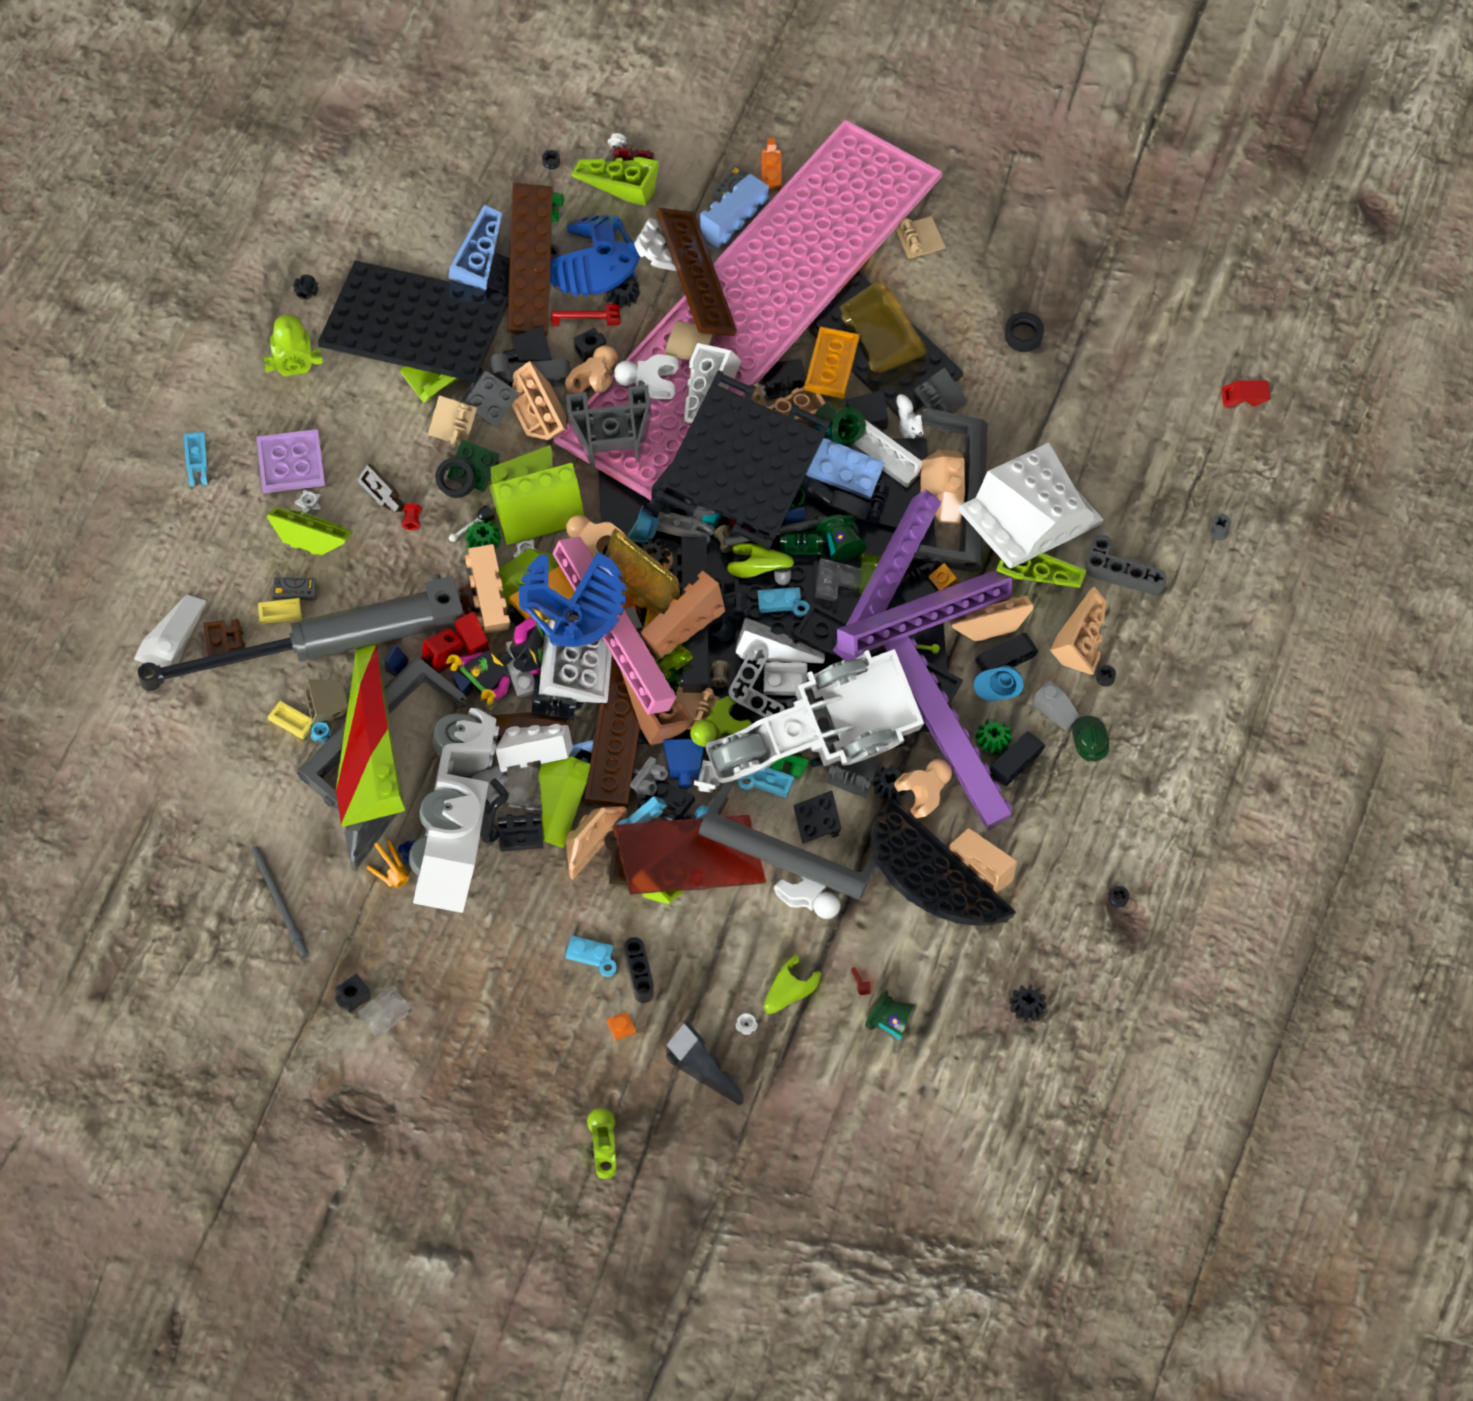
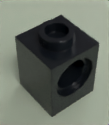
M595 327L573 338L574 350L584 363L588 358L593 357L594 351L597 348L606 344L604 335L598 333Z
M357 973L335 988L337 1004L340 1008L345 1007L349 1013L371 999L370 989ZM349 992L356 993V995L353 997L346 996V994Z

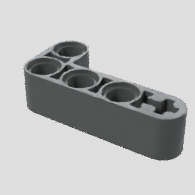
M495 354L490 357L491 374L512 387L514 372L528 362L509 364L506 354ZM556 359L532 362L552 387L566 386V378L571 372L568 360Z
M1105 534L1097 535L1093 539L1085 569L1088 576L1151 595L1163 593L1167 577L1164 571L1110 555L1112 541Z

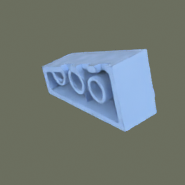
M751 174L746 176L734 186L732 193L726 192L723 195L720 203L715 201L710 206L711 210L709 212L704 210L700 213V229L703 238L718 249L723 244H727L736 231L741 230L744 222L748 218H752L761 205L766 204L769 199V186Z
M486 205L483 206L450 266L448 279L486 291L502 212Z

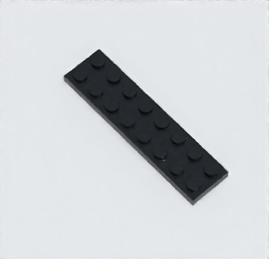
M813 603L794 633L793 639L841 662L844 659L837 655L833 649L837 643V629L846 626L848 620ZM883 645L869 650L871 658L884 653ZM927 661L928 666L926 667L930 673L933 672L938 680L937 686L940 691L943 690L949 700L947 703L950 706L963 683V679Z

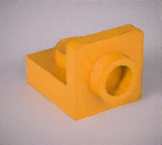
M945 563L929 575V578L939 591L951 585L954 586L961 583Z

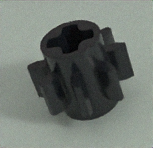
M307 274L302 275L300 279L295 278L293 284L297 297L304 300L310 299L312 295L316 296L319 289L316 279Z

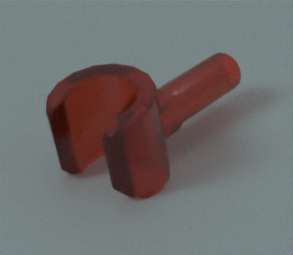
M851 968L857 983L858 994H870V981L862 982L856 968Z

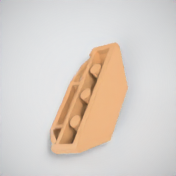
M529 361L513 374L512 388L518 391L519 394L512 403V407L527 436L550 441L566 429L567 416L549 381Z
M939 449L922 460L920 471L921 492L927 489L942 501L935 514L936 519L940 523L960 524L962 514L959 512V507L964 503L965 497L964 457L960 451Z
M1027 595L1020 598L1010 597L951 619L948 622L953 629L970 639L986 641L991 637L1006 636L1009 633L1016 632L1032 611L1033 604Z
M625 807L594 809L589 815L586 814L582 817L575 831L571 830L565 840L569 878L573 880L605 844L606 836L616 832V824L627 818V809Z

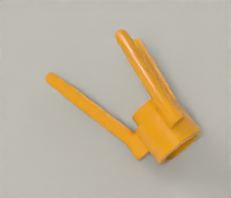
M387 840V844L397 865H394L379 843H375V847L390 866L387 872L388 878L370 865L367 866V869L385 881L390 888L393 885L395 888H400L409 880L408 871L404 868L390 840Z

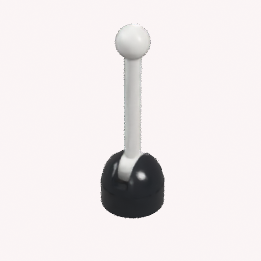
M484 505L478 510L475 522H481L483 519L485 523L494 520L495 517L488 506ZM474 521L456 534H451L449 540L455 542L457 537L467 531L468 526L473 527Z

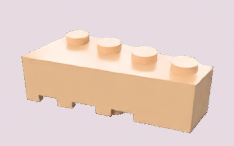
M494 545L469 548L468 555H465L467 568L471 567L472 570L469 581L471 588H475L476 591L473 601L475 609L479 608L480 616H477V619L483 628V632L487 634L509 630L510 620L509 615L506 616L507 606L505 598L502 596L503 588L501 578L498 576L499 568Z

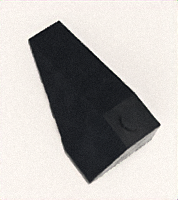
M686 1021L666 1045L667 1060L673 1066L676 1064L681 1071L736 1104L741 1105L743 1103V1093L726 1071L721 1072V1066L718 1063L717 1057L714 1054L709 1055L704 1047L706 1042L691 1024Z

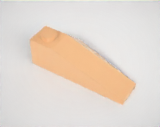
M1095 587L1090 589L1057 634L1050 650L1062 665L1090 675L1094 674L1100 660V652L1098 651V643L1102 642L1100 625L1104 623L1106 600Z

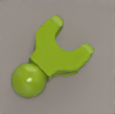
M730 696L716 701L706 720L697 721L692 725L690 737L698 746L706 747L708 742L737 733L749 727L752 723L749 720L737 721L730 716L729 713L735 702Z
M597 1108L589 1114L587 1125L592 1132L596 1174L599 1178L609 1179L617 1173L613 1131L615 1118L610 1110ZM602 1162L611 1163V1168L607 1171L603 1170L600 1167Z

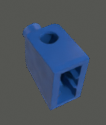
M692 739L664 740V757L669 779L678 780L680 789L691 788V780H697L700 776L704 747L698 746Z

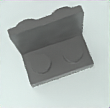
M482 368L477 381L470 384L459 402L477 407L476 414L494 426H498L519 393Z

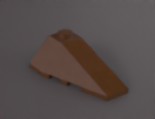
M531 712L491 715L496 718L495 726L499 727L498 736L495 739L498 741L501 740L506 729L513 726H518L519 728L533 725L543 727L553 724L569 726L570 720L532 715Z

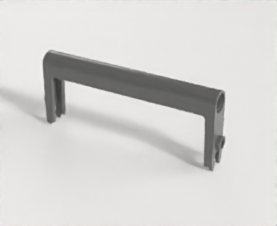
M922 409V412L926 414L921 415L923 425L965 435L964 503L976 498L986 476L987 422L978 418L949 413L945 410ZM962 515L960 551L919 545L912 559L924 563L932 562L934 566H941L945 563L947 567L969 572L978 571L982 565L983 538Z
M415 657L385 686L389 714L422 683L430 685L461 709L463 706H468L465 702L468 698L457 689L453 681L446 680L418 657ZM345 724L296 770L298 777L320 795L328 807H334L338 811L336 791L322 778L340 762Z
M729 783L724 784L718 796H713L710 802V809L699 829V835L857 900L862 898L874 874L878 876L881 870L874 854L863 871L857 872L720 816L729 800L727 795L732 789V785H729Z

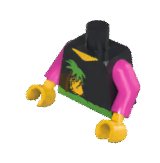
M535 610V613L542 620H544L545 622H548L550 620L548 617L544 615L542 616L540 612ZM529 617L515 628L510 651L515 659L513 666L523 673L529 671L530 674L540 675L544 634L532 617Z
M506 650L497 658L490 651L461 657L453 654L448 657L446 663H453L450 668L451 671H456L458 666L461 667L462 675L471 680V684L481 694L480 700L486 699L488 706L493 704V700H497L507 694L511 675L506 666L513 658Z

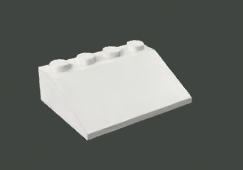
M572 615L568 618V620L574 622L578 620L579 617L576 615ZM551 619L546 622L553 630L556 622ZM545 633L539 694L549 697V699L553 696V700H557V697H560V701L562 699H573L575 702L606 703L608 701L612 654L604 640L602 641L603 638L585 646L563 647L553 646L548 635Z

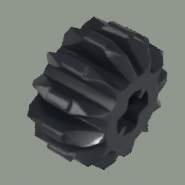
M631 276L615 288L606 291L608 301H612V304H619L621 309L623 305L630 308L631 303L636 304L637 298L640 296L638 281H634L633 276Z
M651 538L648 539L647 545L641 542L642 549H636V553L639 555L635 557L636 562H640L638 567L640 569L645 568L647 574L651 570H653L654 574H657L658 568L665 571L663 564H670V560L667 557L671 555V552L667 550V544H661L660 539L653 543ZM653 553L656 555V558L652 559L649 555Z
M891 764L889 769L882 766L881 771L875 772L872 785L874 786L875 794L880 793V799L888 797L889 801L894 797L896 800H899L900 795L905 796L907 790L898 792L894 786L895 781L904 774L901 773V767L895 770Z
M1031 984L1028 986V989L1021 985L1019 991L1014 990L1012 993L1013 997L1009 1000V1004L1012 1005L1010 1007L1011 1013H1016V1019L1024 1017L1025 1023L1028 1021V1018L1035 1022L1037 1016L1042 1017L1044 1014L1043 1010L1047 1007V1003L1044 1002L1046 999L1045 994H1040V988L1032 990Z

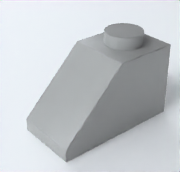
M1048 680L1035 694L1033 706L1066 731L1079 718L1080 715L1066 693Z

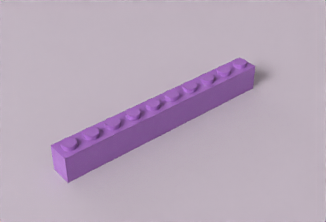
M927 489L912 498L846 625L886 611L942 502ZM837 643L833 649L844 660L856 659L863 654L853 656L837 649Z
M994 570L837 629V649L856 656L864 653L866 650H872L1012 597V577Z
M906 636L883 645L884 653L895 649L923 721L946 761L951 765L953 773L986 830L988 831L1009 820L1012 811L1010 803L1007 799L1003 800L1000 795L1002 792L1000 786L996 781L993 782L989 776L991 774L989 767L986 763L982 764L979 759L980 752L976 745H971L968 740L970 736L965 727L961 728L957 712L954 708L950 709L946 693L943 690H939L937 686L938 680L933 672L930 673L926 667L928 663L925 657L918 654L914 638Z

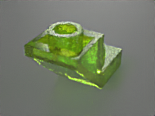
M861 555L859 593L863 594L882 556Z

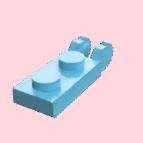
M204 432L183 434L189 486H194L195 484L193 472L201 471L202 484L207 485L206 471H208L205 434Z

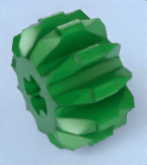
M482 519L481 523L478 524L474 521L473 527L468 526L465 538L469 548L491 544L494 545V548H498L501 534L498 526H493L492 521L485 523Z
M996 718L993 723L987 719L985 725L980 724L975 734L977 747H982L983 753L989 750L991 756L994 754V751L1000 755L1003 749L1007 750L1012 740L1010 727H1005L1004 721L1000 724L997 723Z

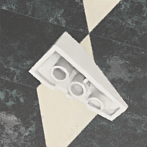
M697 343L689 364L691 375L687 384L689 386V395L686 398L684 421L686 423L692 424L718 370L723 371L724 375L735 379L742 360L731 350ZM722 382L718 385L725 389L729 388V385Z
M186 594L142 640L134 659L142 663L151 662L160 665V667L178 664L205 607L206 600Z

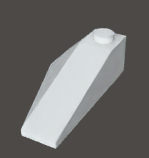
M747 618L743 622L736 645V654H739L740 658L745 660L753 646L762 645L768 651L766 661L824 663L825 654L801 642L793 643L788 635L783 633L776 635L771 632V627ZM762 649L753 651L755 661H758L759 658H764L765 655L762 654Z

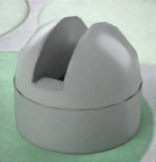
M775 570V581L780 585L788 584L791 580V570Z

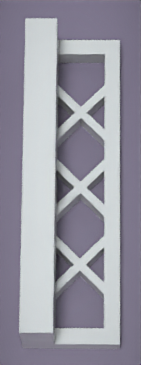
M867 421L864 435L857 442L849 445L858 452L885 462L882 470L906 488L920 476L922 461Z

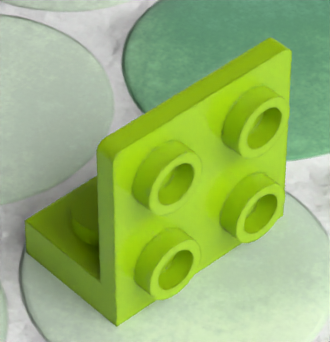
M404 367L400 370L423 403L429 401L458 379L410 367Z

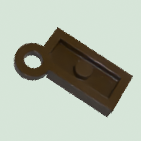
M611 833L605 838L606 848L612 850L609 884L631 886L635 843L622 842L618 834ZM611 839L617 840V843L615 845H611L609 841Z

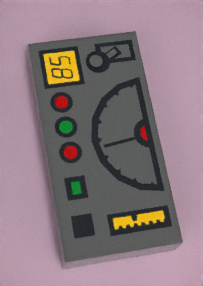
M734 165L713 191V197L722 200L726 192L732 193L734 186L750 173Z
M274 577L273 599L300 598V600H315L316 578Z

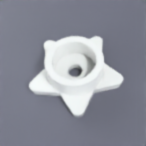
M304 490L300 499L295 501V504L302 507L304 513H308L310 510H320L321 507L318 501L321 495Z
M534 540L517 542L518 550L513 557L516 558L529 548L537 550L534 548Z

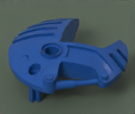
M595 215L590 218H581L568 224L566 227L568 233L592 238L594 247L561 255L550 260V284L556 289L557 286L560 287L561 292L565 294L571 292L573 296H578V293L583 294V296H589V293L597 295L609 291L631 276L636 281L637 276L634 269L639 262L640 255L635 248V241H632L623 228L622 219L618 216L603 215L599 217V215ZM617 230L621 232L625 242H617Z
M598 552L570 600L548 587V555L538 556L527 568L529 574H524L521 581L525 584L520 585L519 588L520 608L523 611H527L533 617L538 626L548 635L553 646L580 647L594 643L606 636L619 621V618L616 617L617 614L621 616L623 614L624 608L621 607V603L625 604L626 596L622 595V591L626 592L625 583L619 579V577L623 578L622 574L609 557ZM532 609L537 610L556 622L553 630ZM572 615L579 617L574 622L569 621L568 618Z

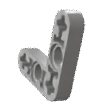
M755 645L750 649L729 688V696L733 701L766 718L773 714L768 710L766 714L762 713L767 705V701L771 702L769 707L776 709L777 706L780 707L779 712L784 711L785 708L780 703L752 689L768 658L767 649L762 645ZM762 649V654L765 656L763 659H758L756 664H760V667L757 669L754 665L748 664L747 661L750 659L753 662L755 658L753 651ZM746 667H751L755 672L754 677L750 680L745 679L742 675ZM738 678L743 682L750 683L748 688L744 685L742 689L743 697H734L733 688L737 689L741 684L737 682ZM755 696L763 699V706L759 709L751 705V700Z

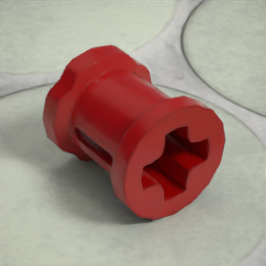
M408 503L404 505L405 518L401 525L406 530H418L420 528L419 514L422 513V507L415 503Z

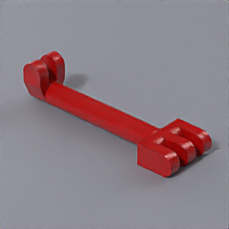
M606 304L605 311L552 310L551 324L552 326H558L560 319H606L607 326H618L621 324L620 307L618 304Z

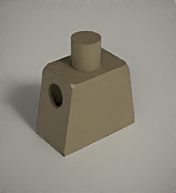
M309 679L304 693L312 725L317 722L326 723L344 718L348 709L350 693H345L343 683L340 681Z

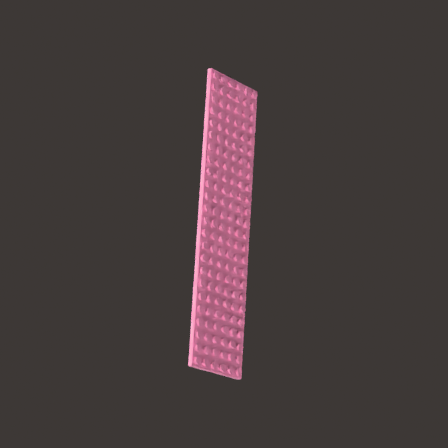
M847 120L842 122L713 264L737 333L734 337L715 335L710 346L731 350L742 360L735 376L736 380L747 385H755L766 375L898 227L903 218L914 209L942 177V171ZM685 295L625 361L634 362L638 366V361H646L657 354L665 355L666 346L676 321L695 324ZM676 358L679 362L677 372L673 375L661 376L662 379L671 381L674 384L676 391L673 398L654 399L650 397L652 416L639 462L636 463L635 449L593 453L597 469L651 500L653 484L673 462L691 426L690 423L684 421L686 398L689 395V386L687 384L691 375V369L689 368L690 360ZM613 373L611 375V385L605 392H596L588 400V408L597 409L629 405L628 387H634L636 383L632 386L620 385L615 380ZM731 386L727 389L743 397L746 394ZM568 422L566 429L555 436L554 443L589 463Z

